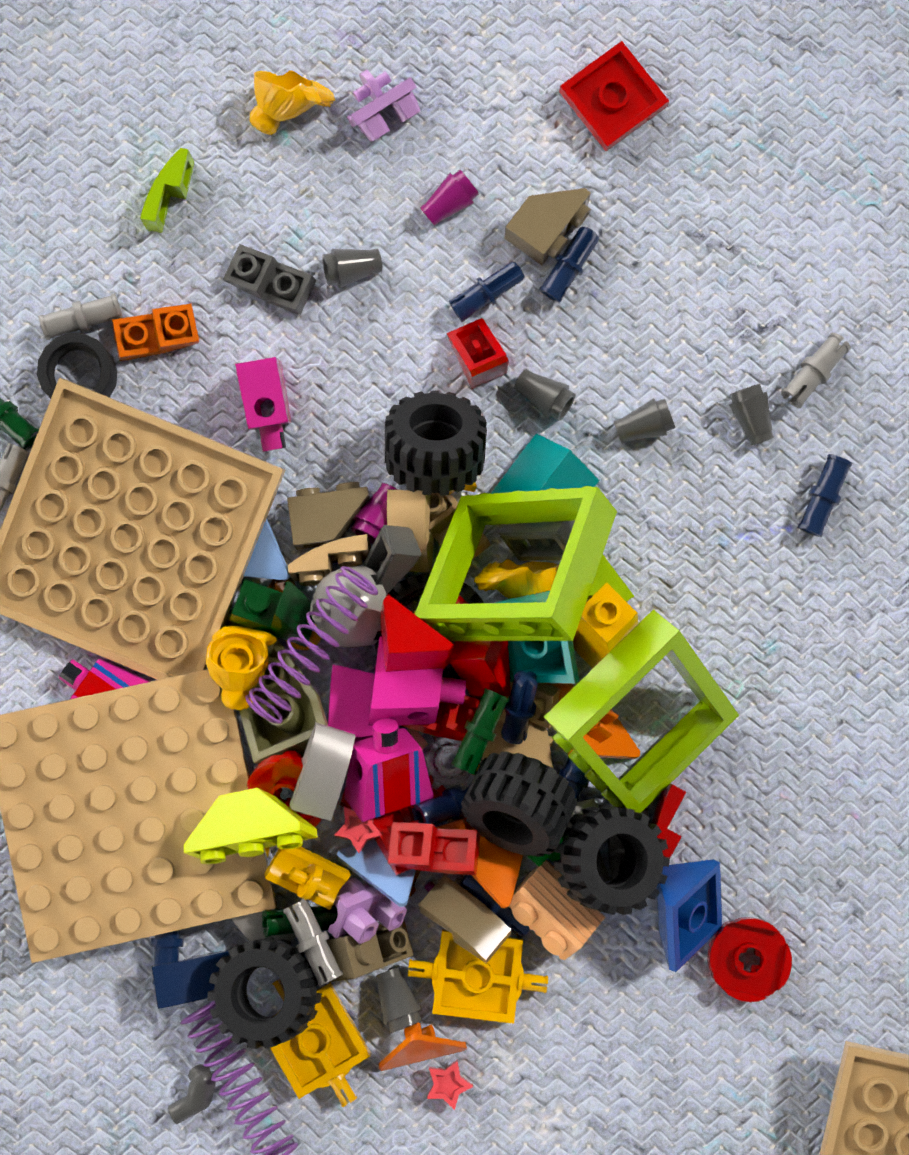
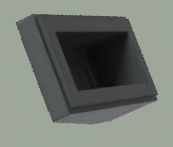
M575 520L517 523L502 527L499 534L518 561L561 560Z
M383 525L362 566L370 568L376 573V575L370 576L374 579L376 585L383 584L386 594L409 572L422 554L413 531L408 527Z

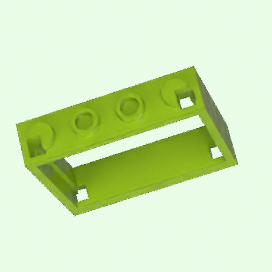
M591 486L461 496L415 615L449 641H573L617 514L616 509L598 487ZM575 520L546 602L456 604L485 525Z
M652 610L544 718L557 732L552 737L553 741L567 754L573 750L568 755V758L585 774L584 776L602 793L601 795L612 806L625 807L641 813L739 714L680 630L655 610ZM667 656L699 702L619 780L584 740L583 736Z

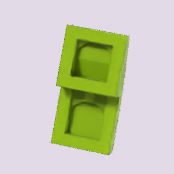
M180 148L164 165L150 188L140 216L142 223L148 231L163 232L171 197L186 199L195 163L189 149Z

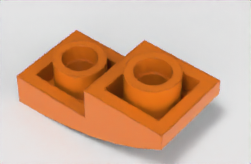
M191 303L152 309L151 314L112 319V329L119 362L162 354L199 343Z

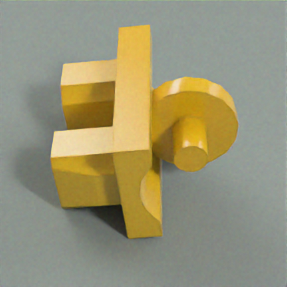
M303 847L278 849L264 873L265 879L296 893L299 898L310 900L329 910L333 906L339 890L351 876L349 870Z

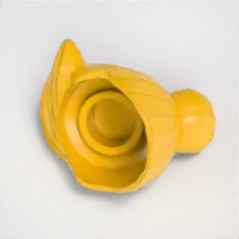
M289 70L279 76L267 71L254 72V93L257 105L250 111L249 121L257 130L272 135L277 132L281 121L296 118L316 104L331 107V104L336 101L335 96L328 88L300 76L295 71Z
M509 559L502 563L495 561L494 563H489L475 577L474 582L479 590L486 592L497 589L508 599L551 590L559 564L532 561L516 565Z
M243 626L223 627L212 635V641L207 646L206 665L211 678L223 689L221 700L226 708L243 710L250 707L246 702V695L259 682V677L265 674L269 663L268 646L277 641L274 635Z

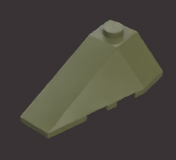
M233 609L229 611V614L223 627H247L239 623L230 621ZM278 639L274 644L268 646V665L274 662L280 663L278 651L285 649ZM281 654L287 666L303 674L289 654ZM268 666L264 675H270ZM278 666L272 667L275 676L294 687L301 694V698L291 696L274 680L264 678L262 680L264 687L284 699L291 706L292 710H283L271 701L265 693L255 691L254 695L274 706L281 714L283 722L281 724L272 723L258 715L251 707L239 710L252 759L257 765L270 756L281 755L289 750L296 751L303 757L315 722L328 726L320 697L312 685L306 686L300 683L284 668ZM259 682L253 688H261ZM256 700L267 713L279 720L270 708Z

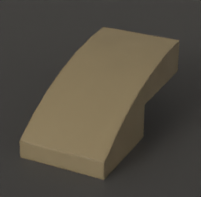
M445 875L418 904L420 913L452 933L456 944L486 964L511 935V929L496 914Z

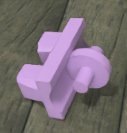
M365 70L359 74L363 86L352 93L358 102L368 96L373 101L346 118L352 128L358 125L361 132L372 142L390 131L379 113L388 105H391L401 123L420 112L418 102L412 92L417 87L410 77L383 94L381 88L391 82L387 72L385 71L374 78L368 70Z
M349 878L335 898L334 905L338 911L337 920L329 926L328 931L335 939L350 934L358 944L369 941L376 934L379 925L377 921L389 931L400 927L407 909L399 907L373 886L363 885L356 878Z

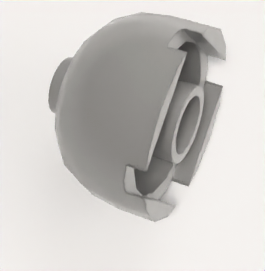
M365 566L350 567L367 578L378 590V595H371L357 587L346 577L339 576L345 588L368 605V608L361 607L348 595L340 591L329 589V592L341 606L358 617V621L351 620L331 604L319 603L323 611L343 625L349 634L341 633L324 618L316 615L311 616L316 627L334 638L341 647L357 648L374 645L378 641L374 639L377 631H381L380 616L386 591L383 584H375L374 579L370 576L376 575L372 569ZM341 569L330 572L317 585L310 611L319 612L316 607L317 599L330 600L326 594V587H339L335 574L342 573ZM346 571L349 575H352V576L358 578L357 576H355L354 574L350 573L349 571Z

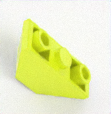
M253 788L218 796L183 846L184 853L199 858L200 863L218 864L225 862L227 855L237 853L242 857L264 854V848L277 846L279 849L299 848L303 846V840L318 838L317 829L291 810L290 807L276 796L259 788Z

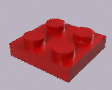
M623 41L568 79L559 88L560 94L605 151L611 149L667 108L669 104L668 98Z

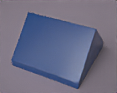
M716 860L672 864L669 867L663 866L662 874L667 875L665 885L658 883L656 889L660 892L657 896L658 927L668 968L671 971L677 972L722 927L720 862Z

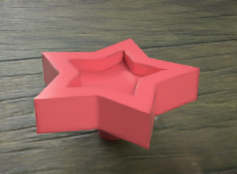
M344 807L345 823L337 831L335 837L351 840L357 852L360 853L367 840L379 838L382 834L373 824L374 818L362 822L353 810Z
M458 1059L445 1069L429 1067L433 1085L427 1099H444L454 1110L459 1094L473 1087L472 1083L460 1075Z

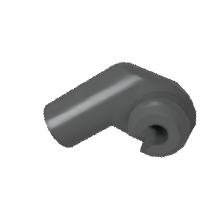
M199 1064L191 1068L188 1074L191 1082L187 1096L168 1106L170 1116L175 1124H179L196 1115L211 1104L216 1082L211 1081L213 1074H211L209 1067Z

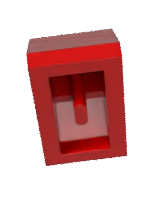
M483 318L447 333L471 389L507 374L509 363L507 354Z
M388 594L383 599L380 616L386 672L445 668L450 663L454 644Z
M455 641L450 663L459 678L466 680V688L471 696H483L485 688L502 696L511 695L508 641Z

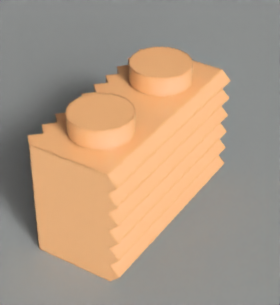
M546 859L540 867L534 868L517 887L509 907L514 918L519 923L529 926L530 930L535 931L536 936L541 937L542 944L547 951L559 956L562 960H566L583 947L584 943L605 919V916L600 911L580 905L581 902L572 900L567 895L569 889L561 887L557 880L562 874L554 870V866Z

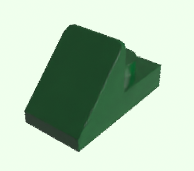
M244 579L230 621L256 630L265 631L278 638L287 640L290 637H299L297 633L298 625H309L306 613L310 612L311 601L289 581L286 582L282 593ZM310 615V619L312 620V622H313L314 625H315V622H314V620L312 619V616ZM300 628L302 635L309 641L313 630ZM292 640V641H291V642L296 643V644H298V645L307 647V646H306L304 643H302V642H298V641H295V640Z

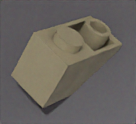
M581 188L529 196L506 225L504 239L541 266L549 256L555 259L568 241L564 236L570 228L574 226L578 229L588 217L591 208L588 207L591 192Z
M347 482L336 485V491L320 493V488H304L297 490L295 497H288L294 547L297 550L315 548L341 539L354 522L353 517L369 501L368 487H360L359 482Z
M403 920L400 927L391 931L378 922L376 934L369 941L358 944L350 934L336 939L333 935L330 936L326 941L340 971L342 970L343 975L330 982L355 979L414 956L405 920Z

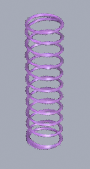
M342 566V573L335 574L339 587H326V594L330 600L323 598L316 600V607L319 612L310 611L306 613L309 625L300 624L297 626L299 637L287 639L290 650L278 651L280 663H270L268 665L270 675L259 677L261 688H252L249 694L246 695L248 705L264 719L276 724L283 722L279 711L264 699L253 695L255 691L265 693L271 701L283 710H292L291 706L284 699L264 687L262 683L264 678L274 680L288 694L295 698H301V694L294 687L275 676L272 671L273 666L282 667L300 683L306 686L311 685L310 681L303 674L286 665L281 657L282 653L293 655L315 673L320 672L317 665L294 650L291 645L292 640L304 643L322 659H330L325 651L306 640L300 628L313 630L330 645L339 647V643L334 638L314 625L310 615L324 618L341 633L349 634L343 625L323 611L319 603L331 604L351 620L358 621V617L341 606L332 597L329 589L340 591L348 595L361 607L368 608V605L345 588L339 576L346 577L357 587L371 595H378L377 588L367 578L352 568ZM346 571H349L350 573L354 574V575L357 576L358 578H356V577H354V576H352V575H349ZM256 700L270 708L279 720L267 713Z
M215 1001L181 1020L180 1024L184 1025L206 1017L192 1028L188 1038L193 1039L212 1032L199 1043L195 1052L203 1053L219 1047L206 1058L203 1064L205 1067H213L227 1061L214 1072L211 1081L218 1082L232 1077L222 1086L219 1095L228 1096L239 1092L230 1100L227 1109L233 1111L246 1107L238 1114L234 1124L244 1125L253 1122L246 1128L242 1137L246 1140L260 1137L252 1145L250 1153L260 1154L267 1152L265 1155H278L285 1150L287 1151L282 1155L292 1153L298 1146L297 1142L290 1143L280 1149L278 1148L294 1137L293 1134L270 1146L254 1150L262 1140L284 1125L286 1120H282L263 1131L246 1136L255 1125L277 1110L278 1106L275 1105L256 1116L239 1121L247 1111L269 1096V1091L247 1102L231 1107L239 1097L262 1081L263 1077H258L240 1087L223 1092L237 1078L254 1067L255 1063H250L231 1073L215 1078L223 1069L242 1056L247 1049L243 1048L211 1063L208 1062L233 1042L231 1041L232 1036L200 1049L220 1032L218 1028L220 1024H217L202 1032L193 1034L212 1018L210 1009H215Z

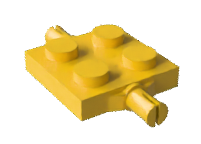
M442 929L440 950L434 959V963L409 959L407 977L432 979L434 989L432 1014L514 1024L516 1003L522 990L547 993V985L545 984H548V975L524 973L521 963L523 939L508 937L486 964L456 944L452 933Z
M278 979L272 984L284 1002V987L282 981ZM329 982L317 989V993H322L321 1002L315 1005L314 1009L318 1012L315 1018L307 1023L308 1028L293 1039L270 1047L298 1099L317 1088L331 1085L341 1106L344 1107L349 1102L351 1103L357 1099L345 1076L353 1066L370 1057L371 1052L333 985Z

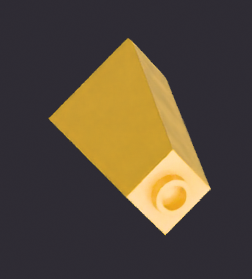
M607 582L586 602L573 639L574 650L592 669L639 624L638 613Z

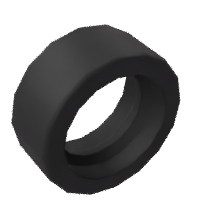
M68 333L56 337L45 346L38 359L37 377L41 389L50 399L57 384L54 375L59 360L67 353L75 350L86 351L98 360L101 369L100 379L91 390L107 397L112 395L117 383V368L112 355L97 339L82 333Z

